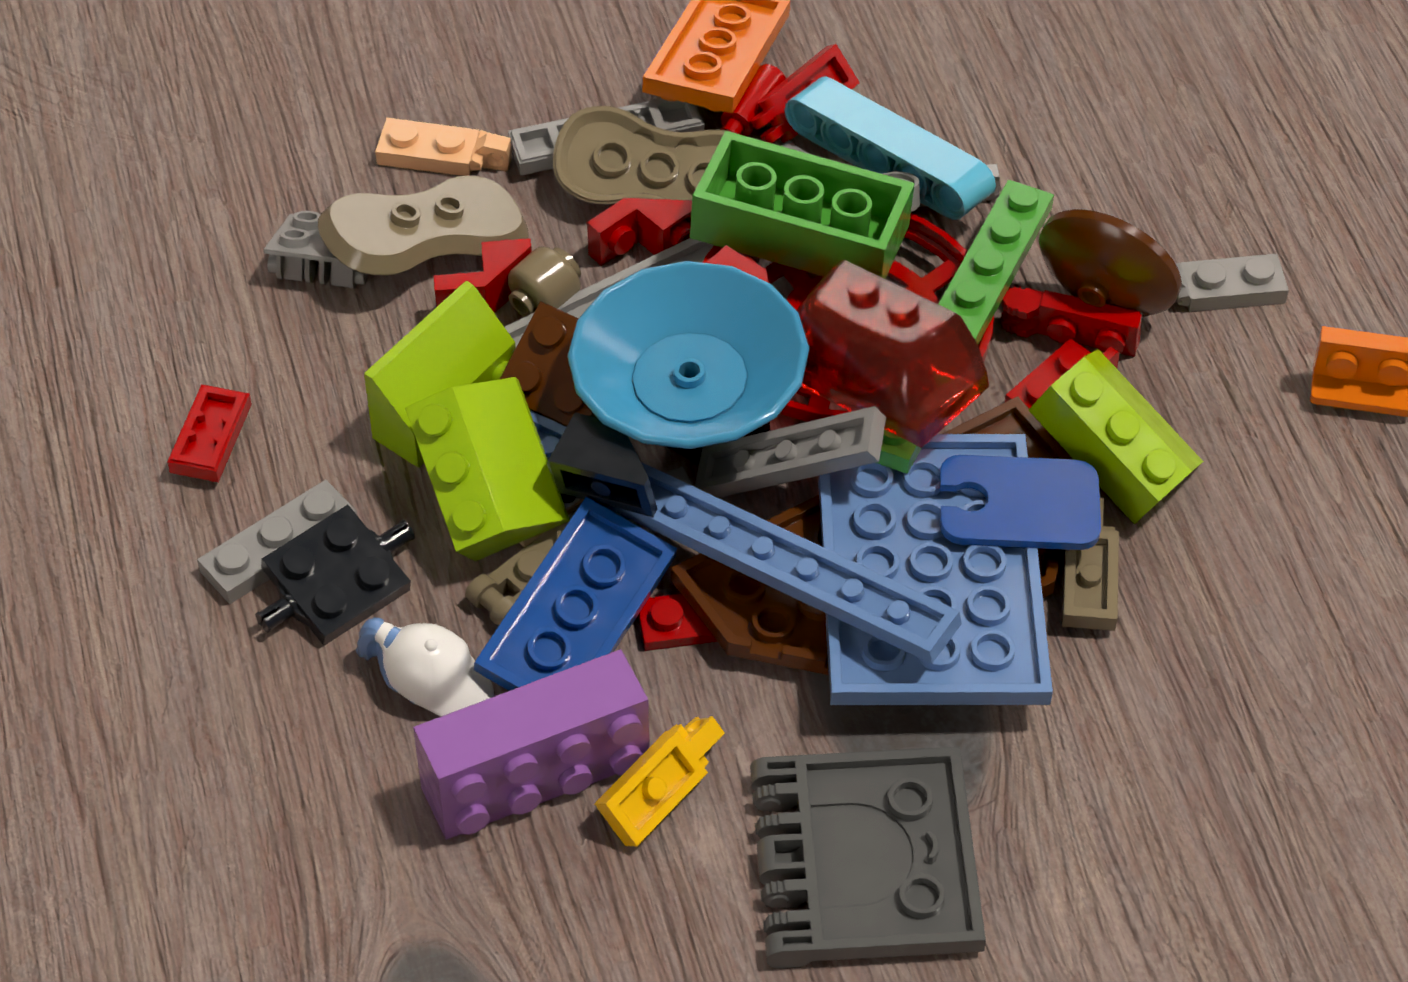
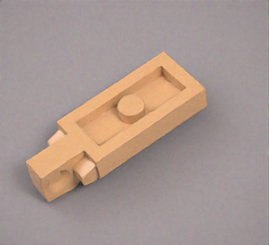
M386 118L375 151L377 165L458 176H470L471 171L481 170V168L508 171L512 158L511 139L509 137L488 133L483 130L479 131L478 129Z

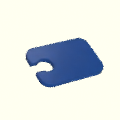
M953 455L942 463L939 477L940 491L956 492L960 489L971 488L980 491L987 499V504L984 508L977 511H966L957 506H941V532L947 540L955 544L1085 550L1095 546L1099 541L1101 532L1099 477L1095 468L1085 461Z

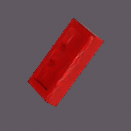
M201 384L167 461L169 472L219 483L252 406L250 393Z

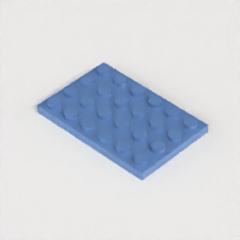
M929 434L908 474L878 463H872L818 475L822 547L960 611L962 622L944 649L931 664L825 613L830 705L1051 704L1053 689L1038 548L955 544L945 538L940 527L941 506H957L966 511H977L984 508L987 504L986 497L976 489L966 488L956 492L940 491L939 477L942 463L953 455L1028 458L1025 434Z

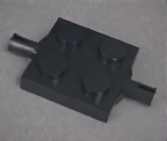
M347 504L261 559V569L277 587L280 599L255 614L259 625H263V630L269 633L273 628L293 616L296 620L307 625L324 646L410 591L411 580L393 560L392 552L415 539L412 528L410 526L407 528L408 523L405 520H401L386 532L377 535L365 526Z

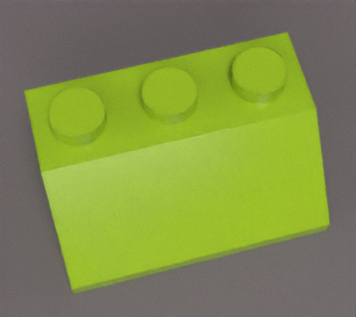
M465 281L364 373L372 438L418 468L424 463L405 407L450 387L500 379L516 349L513 338L476 287L470 282Z
M1099 349L1084 356L1056 380L1028 410L1074 460L1085 461L1095 468L1099 477V487L1134 524L1204 462Z
M516 377L450 387L405 407L457 553L477 561L570 521L561 495L558 493L525 396Z

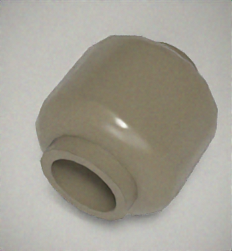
M538 247L534 249L508 273L507 283L511 292L508 298L511 305L524 317L534 313L540 301L558 309L580 291V267L572 256L561 248Z

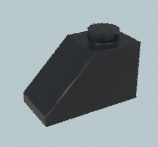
M575 412L548 460L558 493L581 499L588 497L596 503L654 517L657 505L649 477L629 437L602 424L597 417Z

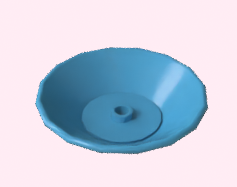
M683 261L641 269L604 289L577 320L567 358L576 394L602 424L643 444L694 449L738 440L775 419L802 386L810 348L799 313L772 284L733 266Z

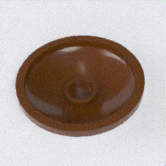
M1082 209L1066 210L1050 217L1040 233L1039 247L1049 271L1071 295L1080 298L1087 304L1095 307H1103L1105 304L1139 311L1142 317L1168 310L1175 303L1181 291V275L1168 252L1148 234L1124 220L1097 211Z

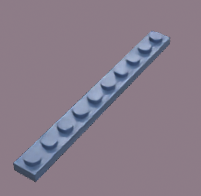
M530 410L546 457L549 460L566 427ZM644 463L642 465L649 477L657 505L654 517L600 504L931 664L962 624L960 611Z

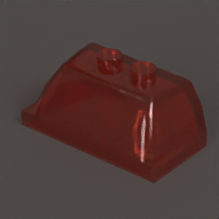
M846 260L838 262L821 279L796 310L799 313L810 348L801 387L850 412L875 406L886 416L885 430L921 448L989 388L988 374L978 344L961 316Z

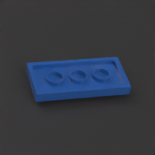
M585 497L475 660L474 671L511 691L614 652L675 559L677 548Z

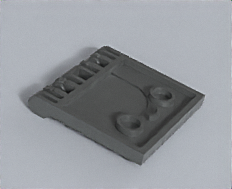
M960 746L773 756L758 758L750 764L751 786L755 791L752 793L753 805L758 810L763 812H785L798 805V812L778 813L777 815L765 814L755 823V832L760 838L757 842L759 879L765 885L760 890L761 901L764 902L766 907L777 909L780 907L796 908L807 901V910L773 912V914H768V917L763 920L764 932L768 935L765 939L766 960L769 966L786 969L801 968L812 961L984 952L986 937Z

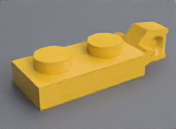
M713 716L709 718L695 717L685 727L682 724H676L668 731H665L594 803L625 846H638L708 773L705 767L709 761L704 754L725 734Z

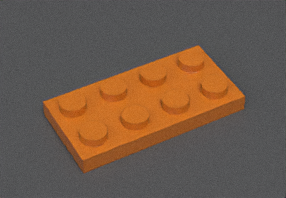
M691 0L645 72L642 93L659 96L667 101H681L702 106L711 111L733 113L789 17L790 0Z

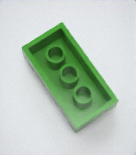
M725 131L692 196L690 238L722 248L727 245L743 254L880 292L909 227L915 183Z

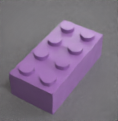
M621 649L413 727L421 789L446 840L460 834L476 833L493 821L512 814L530 812L540 803L563 794L572 795L579 793L589 787L590 784L615 774L623 775L650 747L648 698Z

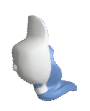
M377 617L368 619L361 627L356 648L358 656L363 657L367 661L377 656L380 672L388 687L400 693L413 704L419 705L441 717L494 697L492 682L474 671L475 660L470 655L468 645L452 631L430 623H416L404 627H396Z

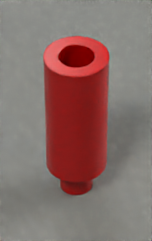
M770 64L761 65L734 112H723L721 115L723 126L720 130L731 131L748 137L755 129L750 120L762 111L758 102L786 79L783 72Z

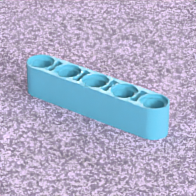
M820 77L785 104L786 118L791 127L801 136L856 167L880 174L906 172L917 176L920 183V203L949 219H961L995 192L996 182L993 173L981 160L832 78Z

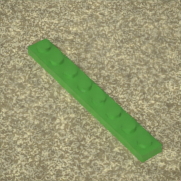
M1008 179L879 409L886 416L880 459L876 463L906 474L909 473L1052 209L1054 194Z

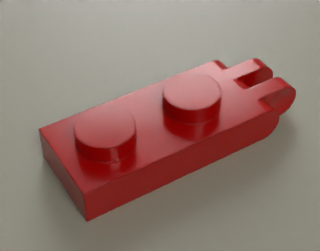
M837 44L823 48L758 102L762 111L750 120L755 129H759L769 122L772 125L760 136L762 141L773 143L780 138L784 143L799 134L791 127L786 118L785 104L820 77L832 78L850 89L855 88L860 83Z

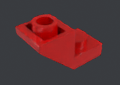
M621 199L587 222L588 255L602 266L615 256L626 253L636 242H639L653 255H656L689 239L692 200Z
M531 238L481 242L484 272L434 275L436 307L460 285L468 281L476 287L495 313L509 301L508 297L511 292L507 283L508 273L532 252Z

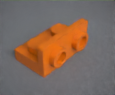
M1322 326L1313 363L1310 402L1316 405L1408 417V338Z

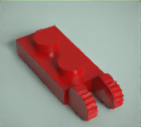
M1015 286L1014 288L1009 287L1001 301L1004 311L1001 313L1002 329H1006V332L1016 333L1017 336L1025 338L1039 333L1062 343L1071 338L1079 344L1096 347L1103 352L1112 347L1120 352V354L1132 357L1136 355L1140 341L1142 314L1139 311L1105 304L1103 307H1095L1083 302L1078 297L1048 290L1043 292L1030 288L1022 289L1021 286L1019 288Z

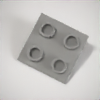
M299 211L289 214L264 248V254H270L267 264L268 272L276 273L278 279L303 281L305 278L306 282L312 283L316 274L317 261H319L320 284L326 285L328 283L330 272L331 285L356 288L357 284L365 285L367 282L368 274L350 269L328 250L318 230V218L321 214L314 211Z

